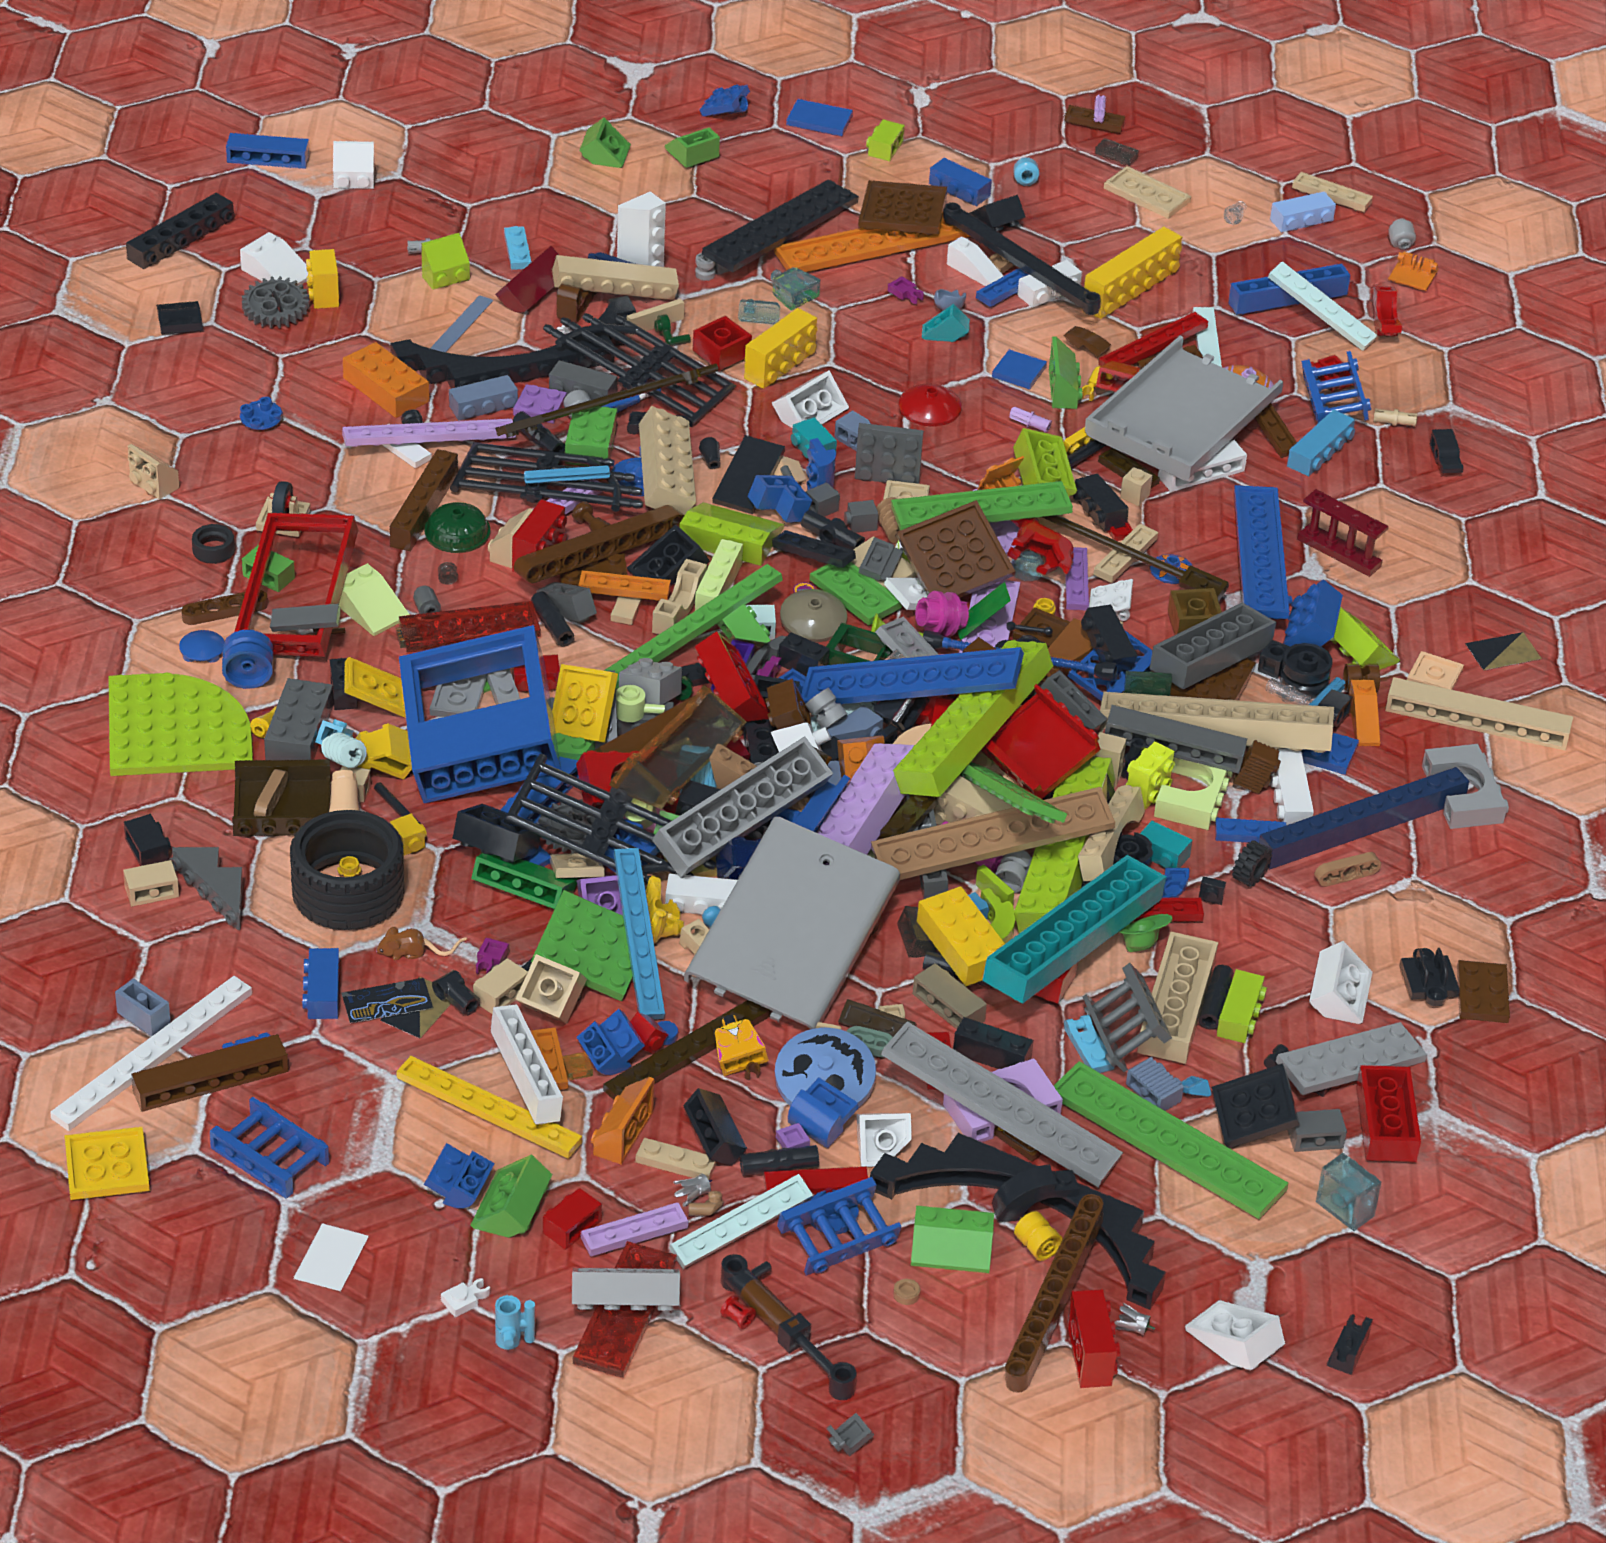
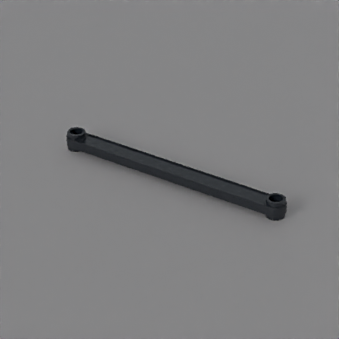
M951 202L945 205L943 210L945 223L954 225L1083 309L1084 313L1089 315L1099 313L1101 298L1098 293L1087 290L961 209L959 204Z

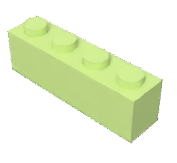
M721 540L695 593V611L731 588L742 565V543Z

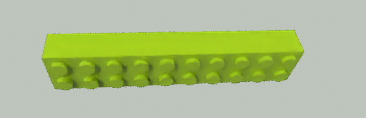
M1011 640L1004 644L1001 649L1021 647L1024 652L1016 688L961 693L893 769L901 794L940 797L1033 691L1034 685H1038L1052 669L1053 663L1046 643Z
M1090 758L1056 787L1053 798L1097 787L1102 788L1106 773L1110 778L1112 786H1114L1115 774L1112 759ZM1090 834L1035 848L1014 911L1019 933L1081 889L1083 878L1078 855Z

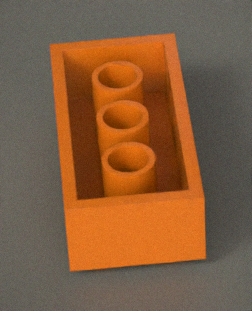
M377 342L343 357V378L393 417L398 418L405 411L416 409L429 402V381Z

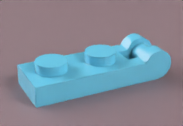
M1084 1015L1080 1016L1078 1020H1065V1031L1084 1064L1099 1073L1114 1070V1067L1105 1056L1108 1052L1092 1025L1091 1017Z

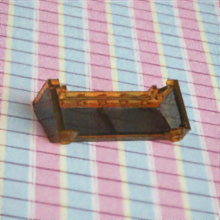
M704 685L698 690L693 701H689L684 709L638 753L633 752L626 759L609 785L616 789L620 788L626 791L628 796L659 809H662L667 803L672 805L681 795L678 792L710 762L709 758L717 744L726 746L731 741L735 743L743 735L744 732L741 729L746 724V721Z

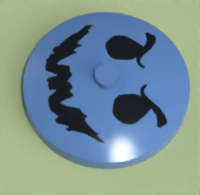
M835 1028L810 1029L794 1036L779 1052L775 1063L777 1089L785 1102L791 1106L801 1089L806 1091L819 1077L858 1102L860 1107L869 1098L875 1085V1061L866 1044L849 1032Z

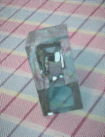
M792 267L785 272L776 269L770 276L773 281V295L790 311L819 297L820 279L796 267Z

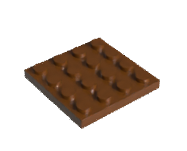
M869 180L858 220V228L904 231L906 233L918 232L927 235L938 234L947 197V187Z
M977 500L897 532L896 536L927 594L932 591H940L943 594L952 592L961 598L1015 576L1016 571Z
M1245 658L1185 689L1177 687L1171 681L1151 670L1144 681L1143 689L1168 696L1237 701L1255 670L1256 662Z

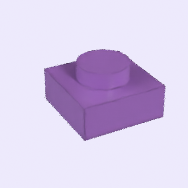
M799 1123L776 1130V1139L782 1148L810 1146V1139Z

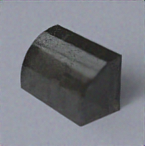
M905 906L897 925L908 957H924L927 950L937 951L938 949L917 923L918 907Z

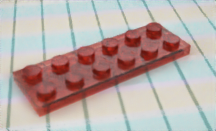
M532 601L399 616V626L406 652L429 650L532 625L535 627L537 637H541V629Z
M627 1241L615 1268L674 1269L677 1255ZM597 1305L573 1355V1364L624 1378L657 1305H647V1310H631V1305H620L618 1310L604 1309V1305Z

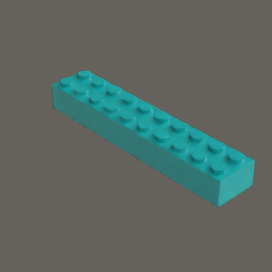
M1126 855L989 955L986 959L982 981L1023 1004L1162 899L1167 876Z

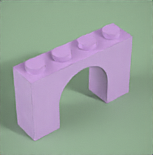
M1035 1059L1019 1062L992 1072L1061 1114L1063 1099ZM944 1094L943 1105L963 1135L972 1137L980 1142L993 1139L994 1123Z

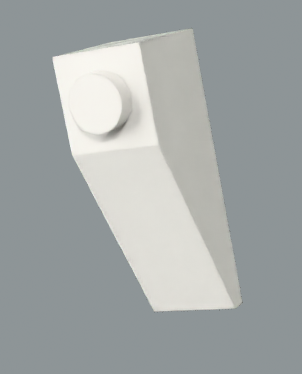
M961 236L948 244L947 265L984 286L1003 277L1002 273L973 242Z

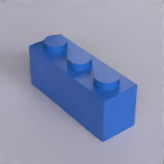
M947 158L941 159L930 167L929 184L932 186L947 187V193L977 207L991 196L992 180Z
M309 948V959H304V973H308V976H303V991H307V994H303L302 1004L303 1009L308 1010V1019H338L339 948Z

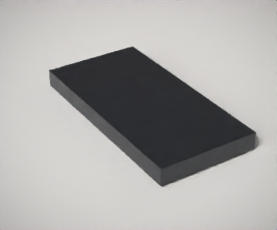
M745 435L712 498L713 503L753 514L756 507L747 496L756 475L774 474L785 452V446Z

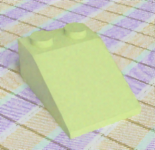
M368 563L347 573L339 606L341 610L370 634L375 636L410 618V614L383 576Z

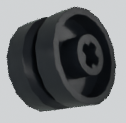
M1299 643L1290 646L1283 655L1280 673L1282 689L1289 695L1299 699L1316 698L1329 685L1333 658L1327 650L1315 644Z

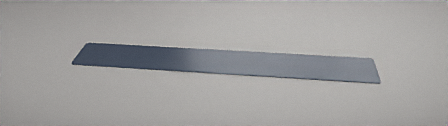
M478 296L430 349L446 352L493 300Z

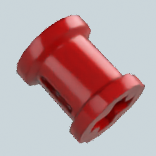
M732 1295L724 1302L720 1314L725 1318L729 1317L738 1323L737 1326L740 1329H746L753 1322L756 1310L753 1307H746L739 1302L737 1296Z

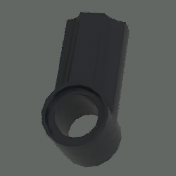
M452 970L432 982L435 995L441 1001L447 999L462 1014L469 1016L480 1005V998L465 986L462 976L456 970Z

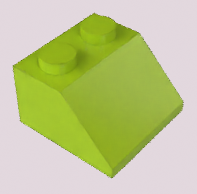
M459 233L421 243L422 277L433 290L470 279V262Z

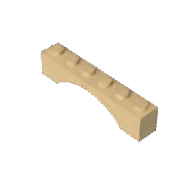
M1124 785L1117 788L1108 804L1115 820V828L1090 834L1078 855L1083 881H1092L1113 866L1115 849L1122 829L1127 823H1139L1145 813L1141 787Z

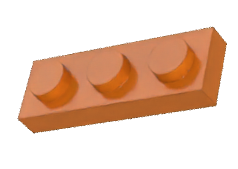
M556 1028L531 1030L559 1090L568 1089V1079Z

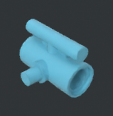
M511 1295L498 1298L495 1304V1341L500 1348L506 1350L516 1348L521 1341V1332H524L526 1343H533L535 1341L534 1301L527 1300L524 1303V1312H521V1303L518 1298Z

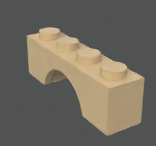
M689 559L684 561L678 571L675 587L669 600L661 599L653 611L652 633L660 634L687 617L695 604V593L705 575L707 564Z

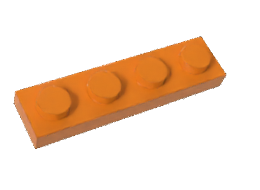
M583 570L579 581V586L590 588L591 593L656 601L661 599L668 600L671 580Z

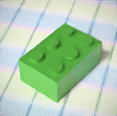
M596 407L572 414L565 442V453L602 457L603 459L610 458L617 429V408ZM565 462V464L589 466L587 464Z

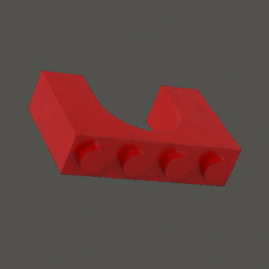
M591 750L584 752L576 763L579 779L607 792L613 787L611 775L619 772L629 773L639 778L645 785L647 792L654 780H658L663 785L653 800L655 807L672 814L676 812L680 791L672 753H663L661 751L652 753H641L640 751L621 753L618 751L597 752ZM582 791L584 803L601 809L604 800Z

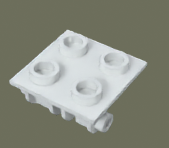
M1133 579L1121 580L1113 584L1092 588L1089 607L1111 604L1119 620L1126 621L1130 617L1129 610L1131 608Z

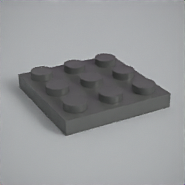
M859 423L855 479L887 483V480L919 484L924 430Z

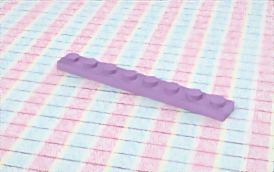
M512 419L352 426L342 427V436L345 445L352 447L360 445L379 446L381 444L399 445L402 443L420 444L423 442L507 439L506 434L497 436L495 428L513 423Z

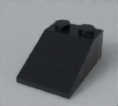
M674 525L627 567V570L633 576L671 580V585L676 583L678 571L686 559L703 564H708L710 560L692 538L677 525Z

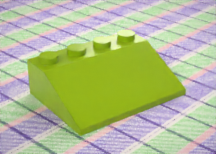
M702 502L687 511L680 522V529L692 538L702 550L711 553L716 552L722 539L742 543V561L762 566L773 547L772 539L782 532L784 524Z

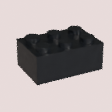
M482 803L458 811L452 838L460 841V844L463 846L476 847L481 849V852L484 854H495L500 856L501 860L514 863L516 860L536 854L541 837L505 821L507 812Z

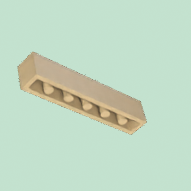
M557 255L552 269L554 286L558 288L563 283L580 287L585 291L674 300L679 287L675 268Z

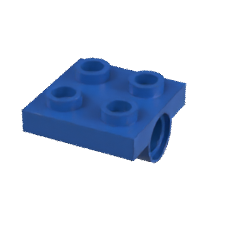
M734 85L726 89L722 87L715 89L712 92L713 94L705 100L704 105L700 108L701 115L745 112L748 108L746 96L750 92L748 85Z

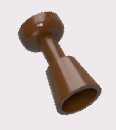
M581 502L573 509V519L579 523L587 522L591 531L612 525L599 517L595 518L592 515L593 508L588 502Z

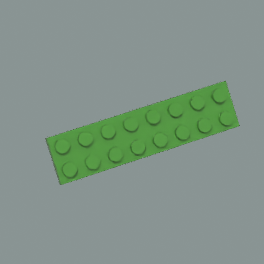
M1062 481L891 500V508L900 530L975 500L978 501L988 522L994 523L1005 520L1072 513L1073 508Z

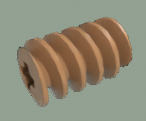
M890 497L881 501L876 508L878 520L889 541L897 544L898 538L896 535L900 529L891 508V500L897 498Z

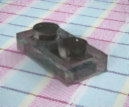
M1104 138L1096 146L1095 154L1130 166L1138 158L1139 150Z

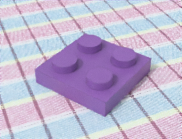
M526 384L513 408V416L524 411L533 417L561 409L567 392ZM555 420L548 421L547 423L554 424Z

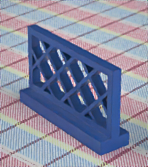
M1127 631L1125 632L1134 649L1145 654L1144 656H1137L1132 670L1117 672L1119 680L1116 679L1115 681L1094 678V674H1089V672V678H1083L1077 673L1085 671L1073 669L1069 672L1068 677L1101 701L1103 692L1096 685H1106V692L1130 693L1150 673L1153 650ZM1095 649L1080 662L1089 664L1091 663L1090 660H1099Z

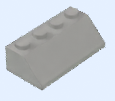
M573 1268L572 1304H577V1309H593V1304L604 1305V1309L618 1310L620 1305H631V1310H647V1305H658V1310H674V1306H679V1269Z

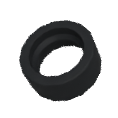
M208 524L196 529L192 534V552L202 562L220 563L226 561L234 554V534L226 526ZM208 541L223 542L222 545L215 547L203 545Z

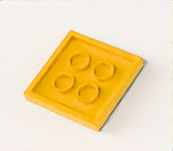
M561 664L552 708L555 732L605 743L618 673Z
M143 1126L64 1135L70 1200L150 1191Z

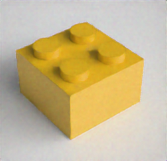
M334 249L309 251L310 259H306L309 301L313 300L314 309L339 307L338 271Z

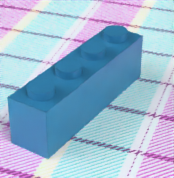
M1333 409L1289 450L1287 467L1308 477L1315 470L1318 471L1326 460H1330L1332 455L1343 447L1345 442L1353 438L1355 434V419Z

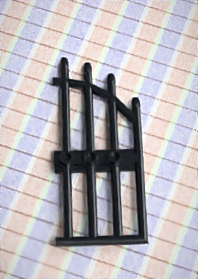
M584 313L582 318L592 325L581 327L575 322H571L570 319L562 317L560 323L572 330V332L567 334L554 329L553 326L545 324L543 327L546 333L551 334L557 339L555 341L557 347H562L566 344L620 377L618 382L622 383L626 389L647 384L645 382L650 378L654 381L666 378L657 373L661 368L673 375L684 373L685 371L669 362L673 358H676L692 369L705 367L629 320L627 321L622 316L616 317L615 321L619 325L605 324L599 319L593 318L592 315ZM604 332L644 357L638 361L595 334ZM623 334L637 335L655 347L650 351ZM582 336L630 365L631 368L625 371L574 339ZM717 373L705 375V377L723 387L719 392L700 380L690 384L710 396L711 399L708 402H705L677 384L666 387L699 407L700 409L697 412L691 411L658 390L647 392V394L681 415L689 416V427H693L733 391L736 385Z
M472 443L450 486L452 492H457L461 487L519 494L520 498L527 499L531 503H537L544 497L610 505L614 512H618L620 507L643 508V502L640 500L621 498V494L642 495V489L639 487L632 488L631 486L619 484L618 481L623 480L625 482H634L635 475L630 473L624 474L622 472L610 471V477L606 478L609 484L577 480L516 486L464 479L468 475L524 482L523 473L470 467L472 463L532 471L577 468L559 465L560 461L587 464L590 467L603 465L612 467L615 463L610 458L603 459L602 457L484 443ZM479 451L538 458L537 462L479 456L476 454ZM551 485L613 493V497L550 490L547 488Z
M544 754L538 755L504 819L509 823L616 870L614 859L604 855L608 847L611 846L615 849L636 848L614 838L618 828L655 845L652 841L655 834L622 820L626 811L662 827L672 821L632 803L633 796L620 788L611 787L610 791L607 792L545 764L547 756ZM540 772L545 773L604 800L601 809L595 808L536 781ZM532 789L596 819L590 827L528 799L527 796ZM524 807L586 835V838L581 845L517 815L521 808ZM728 847L720 853L729 855L732 849ZM639 849L640 860L649 863V865H642L643 879L647 885L651 877L647 876V874L660 872L677 874L668 861ZM709 859L702 865L705 868L714 870L717 863ZM689 872L688 874H686V875H690V876H695V875H694L693 873H691V872Z

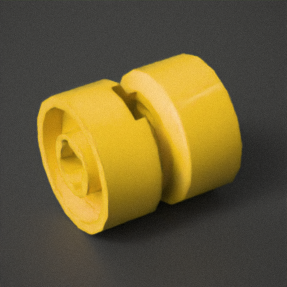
M1037 1211L1026 1214L1014 1228L1015 1236L1024 1246H1027L1030 1253L1039 1261L1047 1260L1056 1254L1063 1239L1055 1228L1050 1226L1044 1216Z

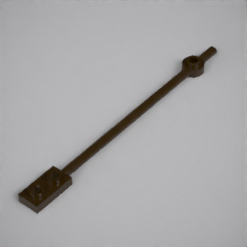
M712 364L495 428L497 436L506 434V438L519 435L518 430L524 429L525 433L537 429L536 425L578 412L681 382H686V385L698 382V377L718 372V365Z
M1059 515L1042 517L1180 578L1179 586L1184 589L1214 588L1218 602L1229 587L1228 581L1190 565L1184 571Z

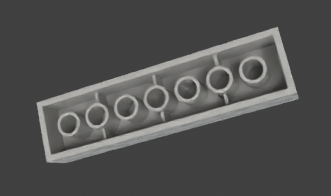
M804 736L660 828L652 841L679 877L682 878L825 785L833 775V772Z

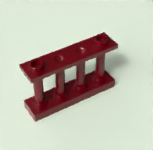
M1317 489L1303 499V503L1313 507L1311 522L1298 533L1297 540L1368 577L1382 567L1383 560L1374 556L1373 553L1375 541L1388 530V525ZM1321 512L1331 516L1328 532L1319 527ZM1339 521L1349 526L1347 541L1337 537ZM1357 530L1368 535L1365 551L1355 546Z

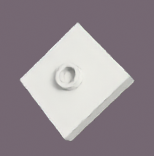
M886 578L884 583L906 610H916L918 601L928 596L919 578Z

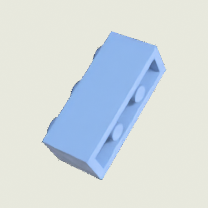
M1325 192L1272 203L1270 220L1280 232L1330 222L1334 219L1336 204Z

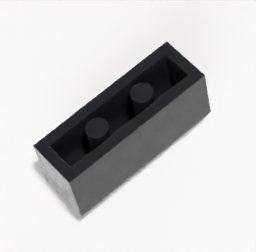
M1098 473L1075 479L1077 488L1076 494L1073 495L1075 501L1079 502L1085 512L1094 519V522L1104 532L1110 530L1113 526L1116 529L1128 523L1129 507Z
M1112 605L1087 608L1081 620L1083 630L1086 631L1090 644L1095 649L1100 663H1117L1118 672L1132 670L1138 655Z
M963 1017L955 1031L953 1049L970 1060L997 1069H1003L1019 1062L1031 1060L1034 1040Z
M697 1088L683 1105L708 1158L732 1166L738 1160L740 1154L745 1152L747 1147L721 1095Z

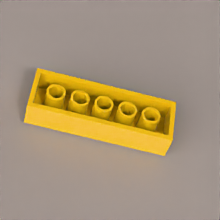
M1163 226L1085 276L1084 288L1098 293L1101 298V308L1099 313L1094 316L1102 319L1145 290L1150 289L1156 283L1164 280L1167 276L1175 273L1180 266L1182 236Z

